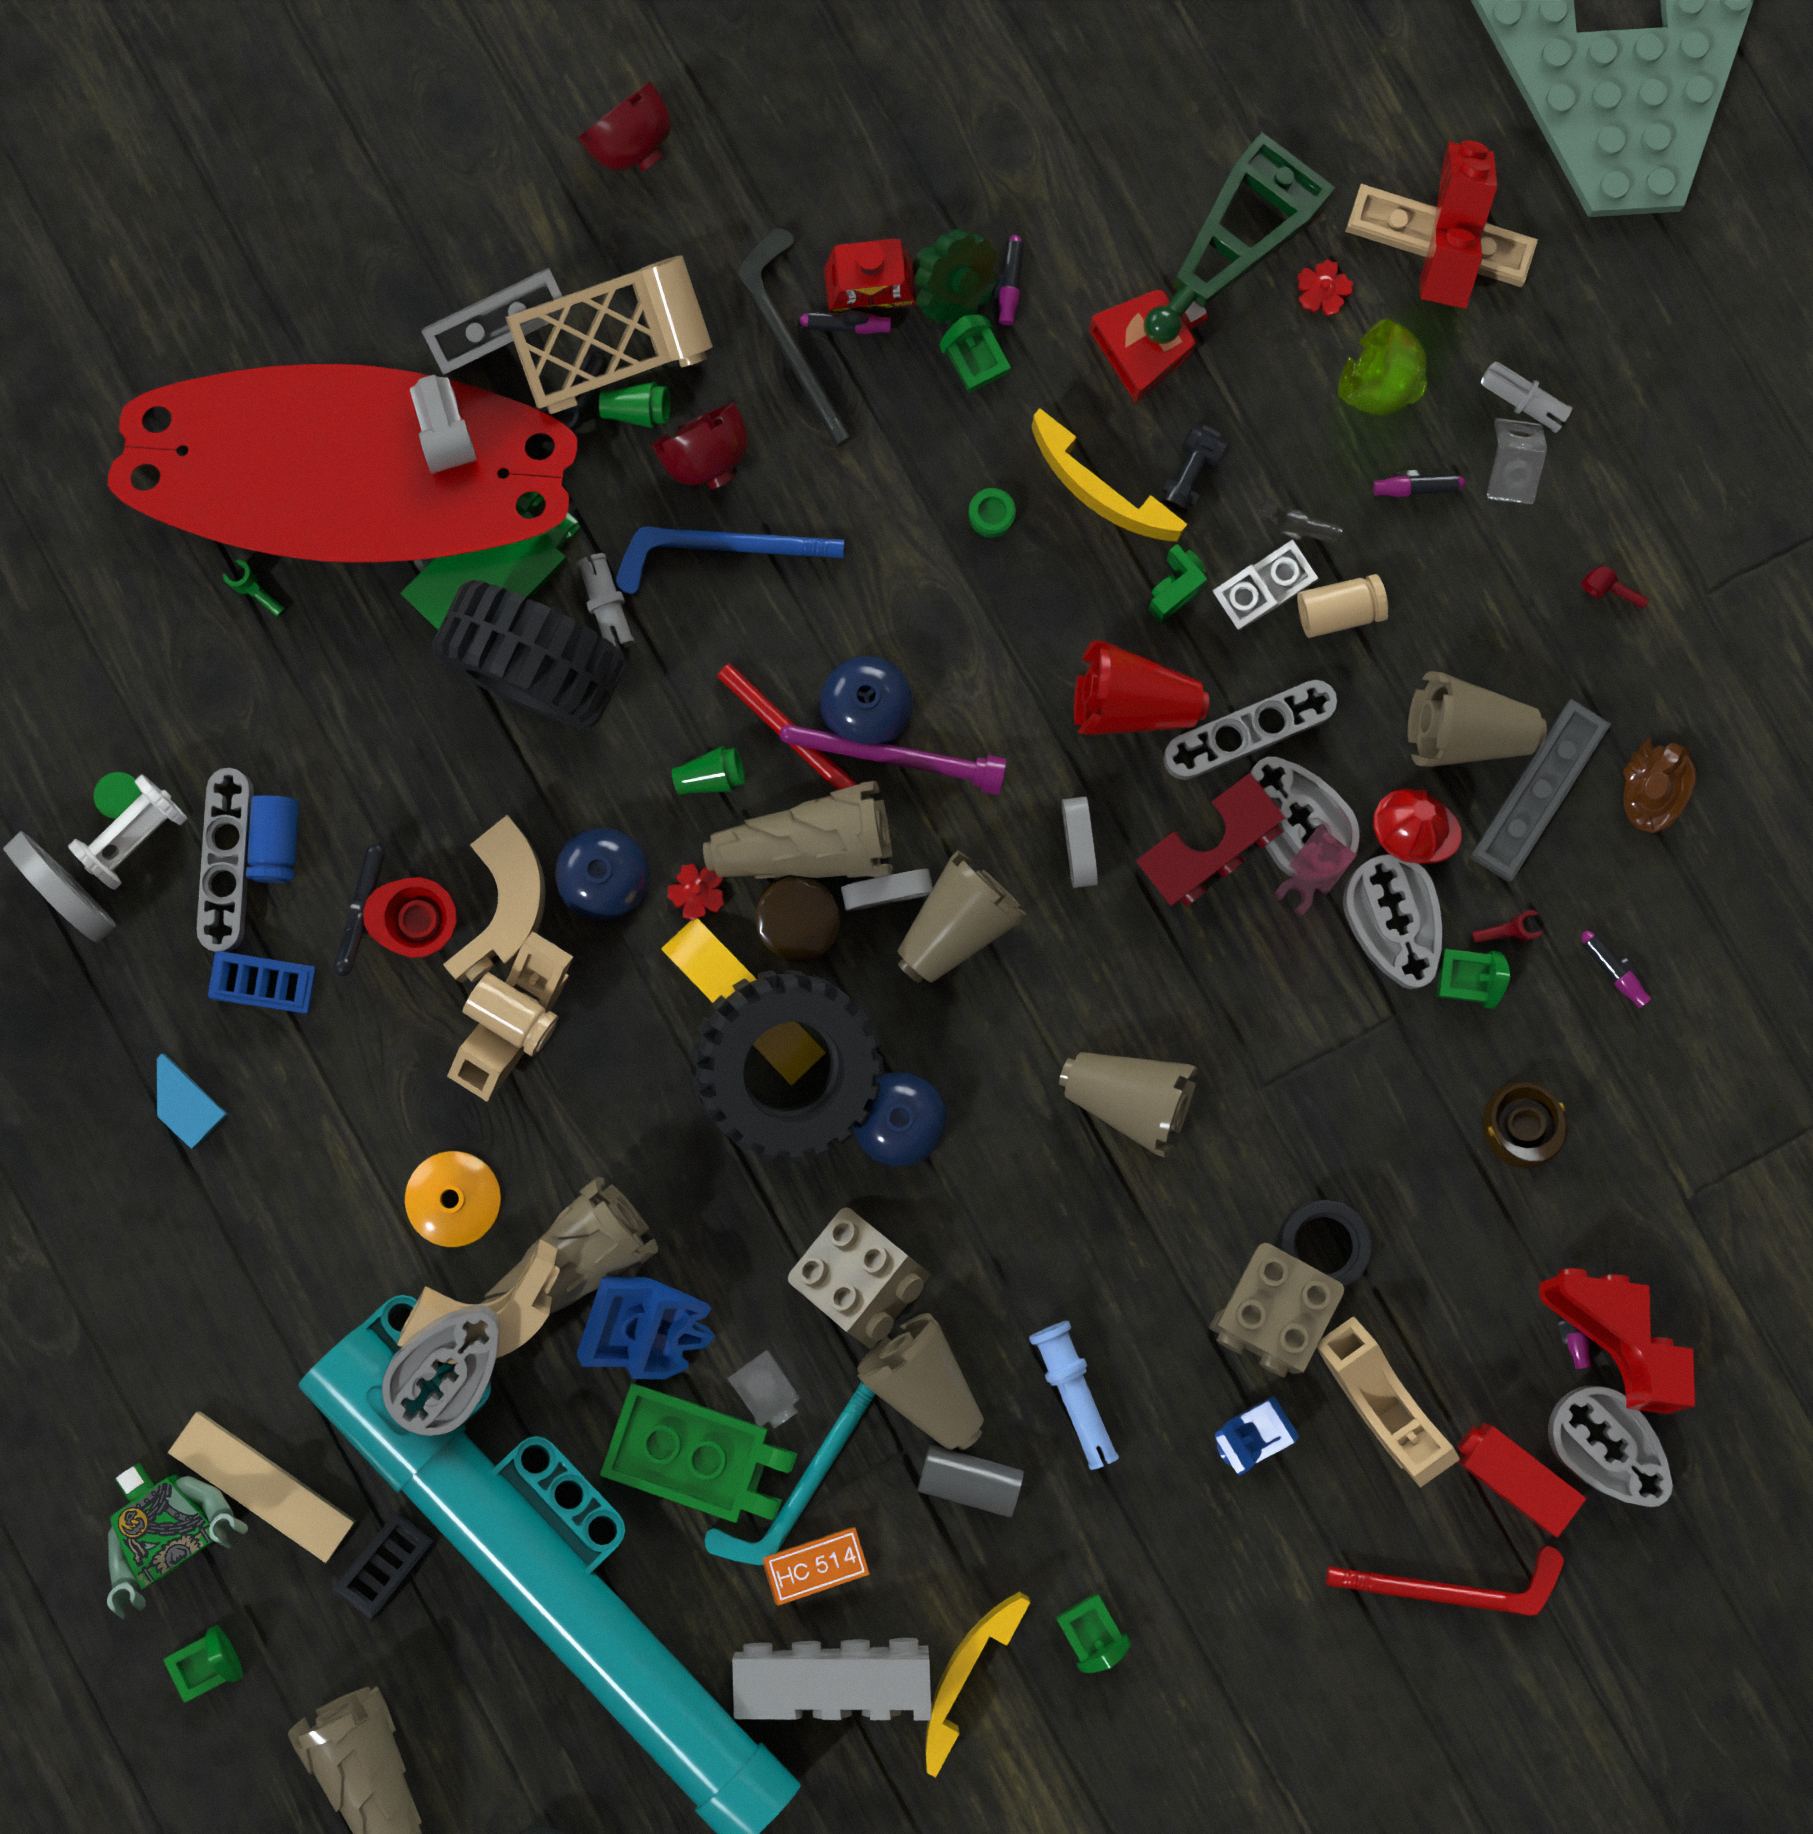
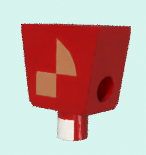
M1161 289L1092 316L1089 332L1135 403L1148 395L1193 354L1196 342L1190 330L1208 320L1204 307L1202 308L1193 302L1180 318L1181 330L1175 340L1167 344L1152 342L1146 336L1143 327L1144 319L1150 310L1158 306H1166L1170 302Z

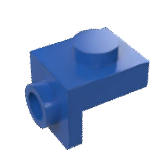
M1273 1395L1227 1420L1215 1433V1438L1221 1458L1226 1464L1233 1466L1236 1473L1240 1476L1248 1472L1255 1463L1295 1443L1299 1435Z

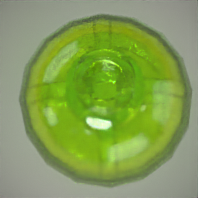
M1385 318L1374 324L1358 342L1365 349L1360 354L1357 363L1349 356L1340 376L1337 392L1339 398L1343 399L1350 407L1375 416H1387L1403 409L1408 403L1414 404L1420 399L1427 386V380L1424 378L1427 369L1426 353L1419 339L1406 327Z

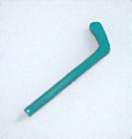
M861 1381L858 1389H856L849 1403L842 1411L762 1540L750 1542L715 1527L706 1533L704 1540L707 1551L713 1555L754 1565H763L761 1557L778 1552L876 1394L863 1385Z

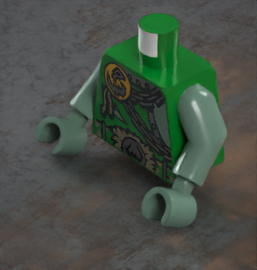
M140 1463L129 1468L115 1479L130 1503L110 1517L112 1527L108 1532V1562L112 1590L107 1598L109 1608L120 1618L124 1619L123 1607L128 1600H131L132 1605L141 1611L146 1606V1600L135 1590L137 1584L141 1590L153 1585L213 1542L230 1549L232 1544L228 1541V1533L232 1528L243 1535L247 1532V1525L234 1517L232 1509L218 1488L193 1477H180L177 1474L167 1477L154 1485Z

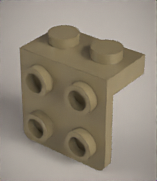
M843 1208L790 1271L788 1281L847 1333L872 1349L879 1340H882L889 1334L895 1319L907 1304L914 1301L920 1295L924 1283L931 1274L853 1210Z
M1263 1243L1255 1249L1226 1308L1217 1311L1209 1329L1219 1334L1216 1341L1228 1349L1242 1354L1246 1348L1261 1356L1259 1365L1276 1375L1285 1377L1287 1372L1292 1374L1302 1373L1305 1371L1344 1294V1287L1339 1281L1275 1246Z

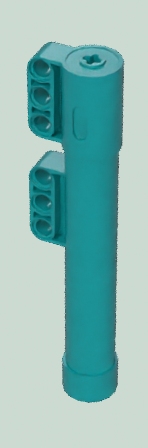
M407 1295L394 1296L389 1299L363 1324L348 1334L318 1361L299 1382L298 1387L397 1493L403 1491L686 1793L697 1805L695 1812L716 1834H759L795 1796L801 1787V1783L762 1742L756 1744L596 1574L594 1569L619 1546L624 1538L625 1526L621 1516L553 1443L546 1438L538 1436L527 1438L513 1449L497 1466L488 1459L464 1433L466 1429L464 1425L486 1404L491 1391L490 1380L476 1407L469 1417L456 1429L444 1434L428 1436L410 1432L400 1426L387 1411L382 1396V1384L388 1365L394 1355L402 1348L397 1345L401 1332L396 1331L390 1326L388 1316L392 1311L399 1308L412 1311L417 1300ZM445 1363L439 1366L435 1376L429 1381L420 1378L424 1383L422 1390L415 1400H410L406 1397L409 1402L406 1411L412 1415L417 1410L426 1413L423 1407L427 1396L433 1391L442 1394L439 1389L442 1378L448 1372L456 1376L457 1374L454 1371L456 1364ZM529 1448L542 1450L548 1460L546 1470L536 1474L525 1470L521 1462L522 1453ZM570 1483L579 1489L581 1500L576 1508L565 1509L558 1505L555 1500V1490L560 1484ZM603 1518L612 1524L614 1536L609 1544L599 1545L591 1540L588 1528L592 1520Z

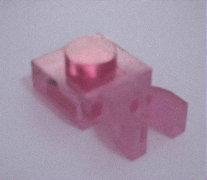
M1319 826L1288 865L1297 872V875L1282 883L1273 896L1281 900L1288 890L1295 889L1299 891L1302 901L1294 912L1302 917L1313 902V893L1316 887L1327 894L1357 854Z

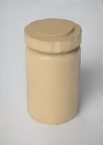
M1377 574L1366 576L1365 579L1357 578L1301 591L1297 595L1301 623L1308 638L1370 624L1374 620L1376 622L1384 621L1388 618L1387 595L1384 585Z
M489 972L476 985L463 1008V1013L516 1047H524L523 1051L531 1057L544 1047L552 1035L558 1020L556 1014L551 1011L546 1013V1009Z

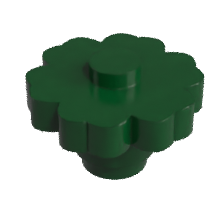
M955 229L949 234L941 235L937 239L935 246L924 247L918 252L913 262L912 271L916 284L922 289L917 296L916 302L927 318L938 323L946 322L953 325L965 315H977L978 305H984L990 301L993 288L998 281V275L992 270L997 259V253L991 248L989 240L975 233L968 234L962 230Z

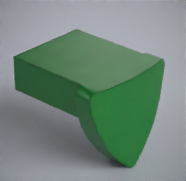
M975 314L961 317L946 332L939 344L942 353H948L968 393L1009 374L1011 370L992 333L993 327L990 321L985 316Z
M1443 949L1441 951L1436 997L1483 1003V1008L1494 1009L1503 998L1510 980L1509 966L1505 956L1501 952L1489 951V954Z
M1098 1593L1093 1594L1056 1616L1059 1625L1079 1658L1076 1665L1080 1672L1095 1673L1109 1669L1119 1662L1130 1648V1638L1127 1633L1121 1635Z
M218 1625L207 1629L205 1637L163 1659L184 1703L225 1681L234 1683L243 1678L237 1654L225 1632Z

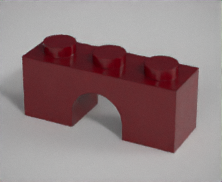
M1248 773L1212 801L1225 821V835L1216 848L1207 852L1194 850L1186 844L1178 832H1172L1136 860L1170 906L1175 905L1180 900L1185 907L1189 906L1208 891L1204 882L1211 876L1219 872L1225 878L1246 862L1241 854L1255 842L1263 849L1284 832L1279 824L1287 819L1252 773Z

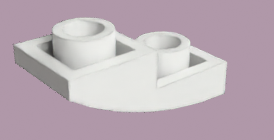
M1292 539L1254 566L1251 564L1213 590V593L1236 628L1240 630L1317 582L1319 578Z

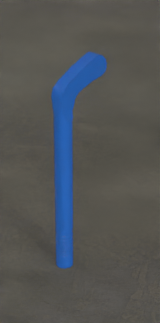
M647 526L639 528L634 534L623 557L616 577V583L624 593L629 595L636 594L640 589L642 571L648 553L652 549L659 547L843 558L844 540L667 529Z

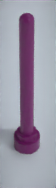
M786 725L780 730V738L787 744L972 780V785L980 787V792L994 795L1000 794L1006 758L987 755L986 759L977 757L976 762L884 743H855L834 733L793 725Z

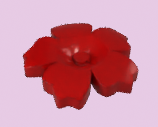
M1327 259L1325 262L1317 264L1314 272L1304 267L1302 272L1297 275L1298 290L1305 292L1298 300L1303 310H1310L1316 313L1321 306L1322 312L1327 317L1339 313V309L1344 304L1342 298L1350 296L1353 292V282L1348 280L1345 274L1336 276L1337 262H1331Z
M693 863L682 865L681 872L676 876L679 885L668 886L667 898L674 903L676 908L684 906V919L694 921L697 918L705 917V908L711 912L718 913L719 909L724 906L722 900L723 892L716 889L722 883L723 878H719L715 870L708 871L707 868H703L699 876L698 870Z

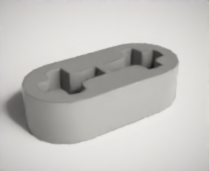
M1085 796L1062 799L1063 823L1072 886L1077 888L1097 885V867L1087 798Z
M929 869L907 871L841 887L846 911L863 910L929 895L933 889Z

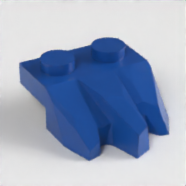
M602 1276L576 1355L582 1367H627L632 1379H667L689 1369V1362L682 1355L684 1350L706 1348L714 1339L715 1334L707 1326L696 1322L706 1318L712 1308L701 1300L649 1278Z

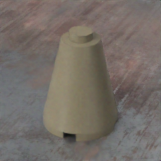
M1430 671L1426 673L1422 679L1430 680L1425 690L1416 689L1413 696L1408 720V742L1417 743L1419 755L1411 754L1414 763L1418 766L1434 767L1531 755L1537 747L1544 743L1546 738V721L1541 718L1537 708L1442 672Z
M959 850L948 861L897 950L903 958L898 963L899 967L917 983H920L923 978L933 983L1021 923L1027 916L1025 911L1018 909L1020 904L1000 883L984 869L975 872L969 866L973 860Z
M1080 1052L1075 1060L1068 1058L1065 1062L1059 1085L1065 1087L1066 1098L1152 1153L1167 1158L1174 1145L1166 1143L1169 1133L1173 1131L1180 1134L1194 1094L1196 1083L1187 1079L1198 1074V1068L1185 1063Z
M930 1313L920 1314L900 1325L905 1333L893 1340L887 1335L879 1341L858 1365L857 1371L860 1374L857 1376L863 1385L944 1448L949 1450L957 1447L959 1450H964L975 1443L981 1436L982 1431L979 1428L983 1424L984 1418L939 1323Z

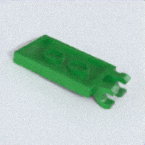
M526 492L517 499L516 510L523 518H535L531 512L545 499L539 493ZM567 512L566 519L559 525L535 537L499 547L434 558L400 594L437 630H439L459 587L469 580L474 579L475 581H485L490 585L495 584L531 599L568 561L559 550L581 527Z
M633 1382L630 1385L600 1476L734 1523L739 1522L742 1510L774 1520L777 1517L782 1499L757 1492L764 1467L768 1466L789 1474V1472H792L798 1453L765 1443L769 1432L768 1428Z

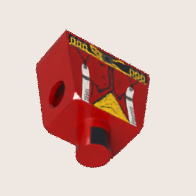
M901 239L841 244L833 247L824 267L829 312L843 313L847 310L869 311L917 305L912 260Z

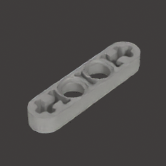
M1308 681L1179 735L1171 740L1164 751V766L1169 774L1177 779H1191L1311 729L1331 717L1337 705L1336 693L1324 681ZM1312 691L1315 697L1324 696L1326 702L1321 707L1322 714L1317 715L1314 709L1305 710L1297 715V719L1301 724H1294L1293 711L1285 700L1291 699L1292 708L1302 705L1308 699L1307 692ZM1272 708L1278 710L1283 715L1285 723L1284 728L1280 732L1271 734L1262 730L1258 718L1263 710ZM1222 727H1233L1240 733L1242 741L1241 746L1237 750L1232 752L1223 751L1216 744V732ZM1205 735L1207 748L1215 760L1209 762L1206 752L1194 758L1192 769H1187L1184 763L1176 765L1173 758L1179 753L1178 746L1183 745L1186 751L1195 750L1203 744L1198 737Z
M223 768L213 773L206 787L197 915V937L201 944L213 952L227 953L238 948L244 937L248 887L246 869L249 867L247 854L251 798L254 796L253 784L250 779L233 768ZM231 778H233L236 785L242 787L241 794L233 795L231 803L233 811H241V818L239 819L230 815L216 816L217 809L227 812V798L219 794V788L227 786ZM231 824L236 826L240 835L237 845L230 850L219 849L214 839L216 831L223 825ZM229 871L236 878V888L227 897H217L212 891V879L219 872ZM210 903L224 907L235 905L234 913L224 910V925L232 928L231 936H223L222 944H218L217 938L209 935L210 927L218 926L220 916L219 911L210 910Z

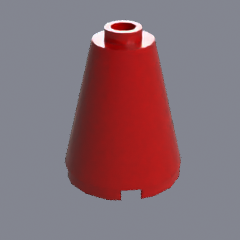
M1101 640L1090 642L1082 661L1090 662L1089 669L1085 676L1078 675L1074 695L1075 725H1081L1078 730L1079 734L1098 735L1193 728L1197 724L1198 719L1203 720L1206 717L1209 707V694L1203 691V685L1200 681Z

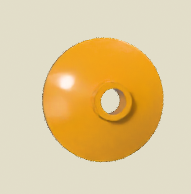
M459 1151L439 1153L422 1162L411 1175L405 1192L406 1212L414 1229L426 1240L445 1247L468 1245L483 1237L495 1223L501 1206L500 1186L490 1167L478 1157ZM450 1189L456 1191L459 1196V1202L454 1208H447L442 1202L443 1194Z

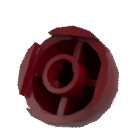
M649 81L577 138L599 164L610 170L625 171L638 165L642 171H645L665 155L659 147L669 136L671 127L669 110L661 95Z
M733 402L727 408L725 405L720 406L679 426L680 430L676 432L677 436L670 439L667 433L651 445L668 475L679 483L691 486L707 482L712 490L736 477L732 469L744 459L748 448V432L744 420L735 402Z

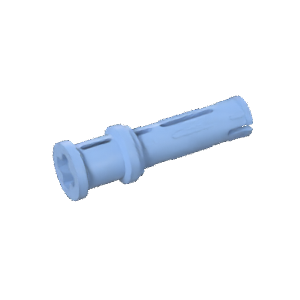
M1063 1321L1032 1334L1029 1339L1031 1344L1037 1345L1048 1370L1045 1378L1047 1382H1050L1051 1386L1057 1385L1089 1462L1088 1466L1090 1470L1103 1467L1096 1449L1097 1446H1100L1105 1461L1108 1464L1116 1461L1119 1456L1114 1450L1083 1376L1087 1372L1086 1361L1079 1358L1068 1333L1071 1329L1069 1321Z

